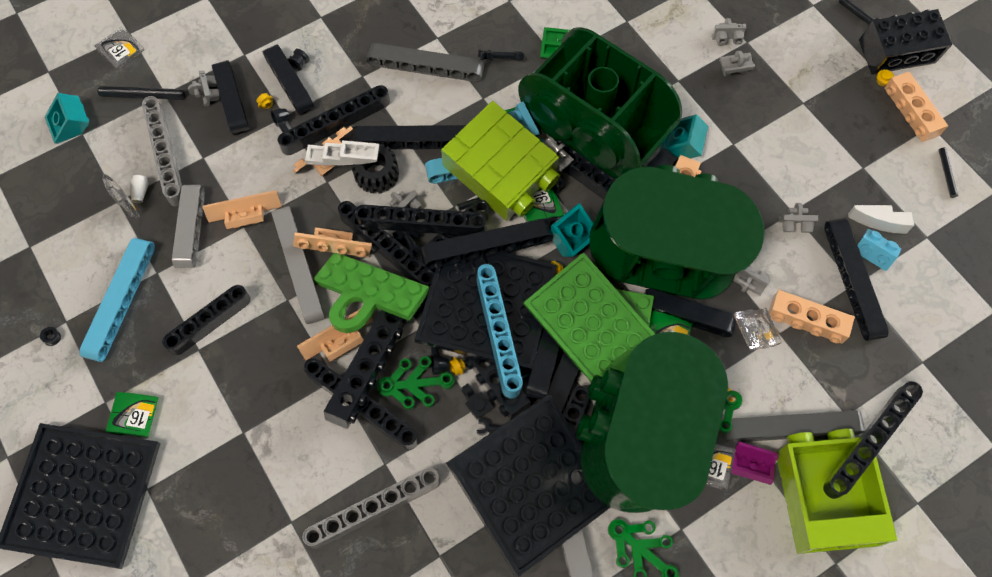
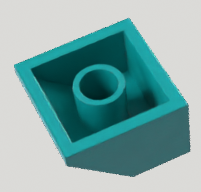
M62 93L56 94L45 115V120L54 144H59L81 135L85 128L88 127L89 119L85 114L84 106L81 104L79 96Z
M697 114L682 118L680 124L662 143L660 151L666 148L677 157H680V155L687 158L702 156L708 125Z
M580 203L551 225L552 241L562 257H573L589 244V235L593 222Z

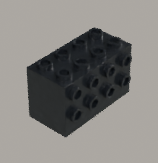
M927 9L918 13L910 12L900 16L893 15L883 19L876 18L871 21L859 38L871 75L878 74L881 70L896 71L935 64L953 45L939 9Z

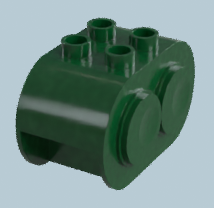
M576 27L569 30L564 35L561 45L534 73L525 75L518 86L520 101L524 102L534 123L544 133L554 140L563 141L588 161L614 178H618L629 170L642 167L680 124L683 111L680 98L674 87L665 77L587 28Z
M660 165L657 168L639 167L625 172L610 186L593 221L589 235V246L597 267L607 277L615 281L692 299L705 300L721 294L731 284L737 273L742 272L755 261L764 241V223L757 206L749 196L732 185L718 182V178L714 175L705 173L698 174L695 177L681 174L680 170L672 165Z
M678 332L658 333L646 338L615 358L607 366L602 376L596 374L593 377L588 391V398L595 401L592 415H583L576 437L584 441L580 457L584 479L593 494L604 504L613 509L628 513L673 510L690 504L702 493L708 479L728 392L726 370L719 357L711 348L702 341L687 334Z

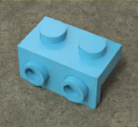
M867 229L857 244L863 258L885 271L890 268L901 251L897 243L888 241L879 232Z

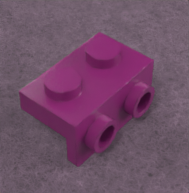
M737 442L731 456L730 473L772 485L778 453Z

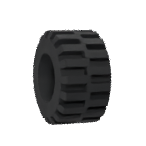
M383 144L379 145L377 162L351 165L355 182L365 192L370 190V193L374 194L375 191H378L379 194L382 193V190L388 191L390 186L393 187L395 185L394 181L397 182L399 169L395 153L388 146L385 148ZM373 165L384 166L378 172L367 171Z

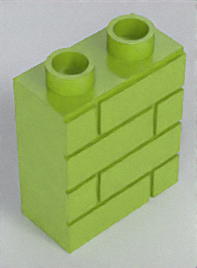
M493 100L455 138L441 149L442 165L481 200L487 201L489 207L505 221H508L515 213L519 217H523L535 203V199L532 196L540 188L548 192L560 178V174L556 172L559 160L557 154L529 130L524 128L510 114H507Z
M853 429L831 431L827 433L828 440L814 441L813 435L810 432L787 436L788 444L776 453H778L777 463L797 554L879 547L898 541L877 457L874 458L847 494L840 498L832 499L823 490L826 480L860 438H855ZM858 451L859 456L862 459H865L864 454L861 451ZM846 466L847 473L853 475L852 470ZM834 482V488L840 492V486Z

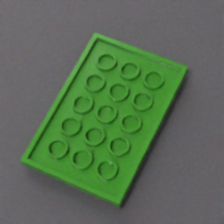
M584 252L523 303L590 382H592L596 374L602 376L607 366L615 358L646 338L655 335Z

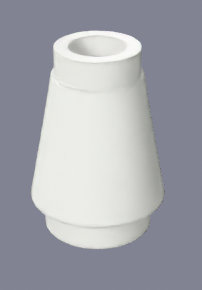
M133 175L132 179H130L132 202L143 203L149 185L147 177Z

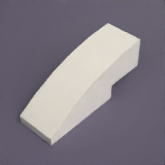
M854 205L848 213V217L854 221L885 232L907 234L914 226L912 212H893L892 205Z

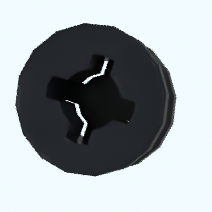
M296 48L293 56H290L288 61L294 69L301 71L304 68V63L309 61V56L303 50Z

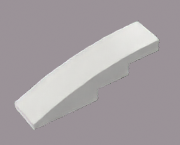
M342 140V144L308 145L305 163L311 165H353L377 162L379 144Z

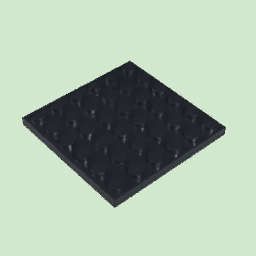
M504 252L436 268L414 342L495 363L477 286L479 267L489 264L494 267L519 369L532 372L543 326L523 303L555 276L557 265ZM488 275L482 276L484 278H490ZM487 292V293H486V294L489 295V296H493V295H494V294L491 293V292ZM490 310L493 314L499 313L497 310ZM501 328L494 329L497 332L503 331ZM505 346L498 347L502 351L508 350Z
M550 394L446 462L515 577L521 576L611 508L600 501L588 487L581 468L580 457L583 446Z
M40 423L0 532V549L123 569L161 443Z

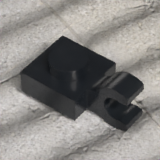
M468 383L462 387L463 394L469 400L465 403V406L477 421L493 409V406L482 392L476 395Z

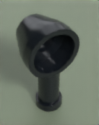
M286 109L271 110L272 120L282 133L289 130L285 124L290 119L288 111Z
M431 347L432 374L438 375L449 371V358L440 356L439 348Z

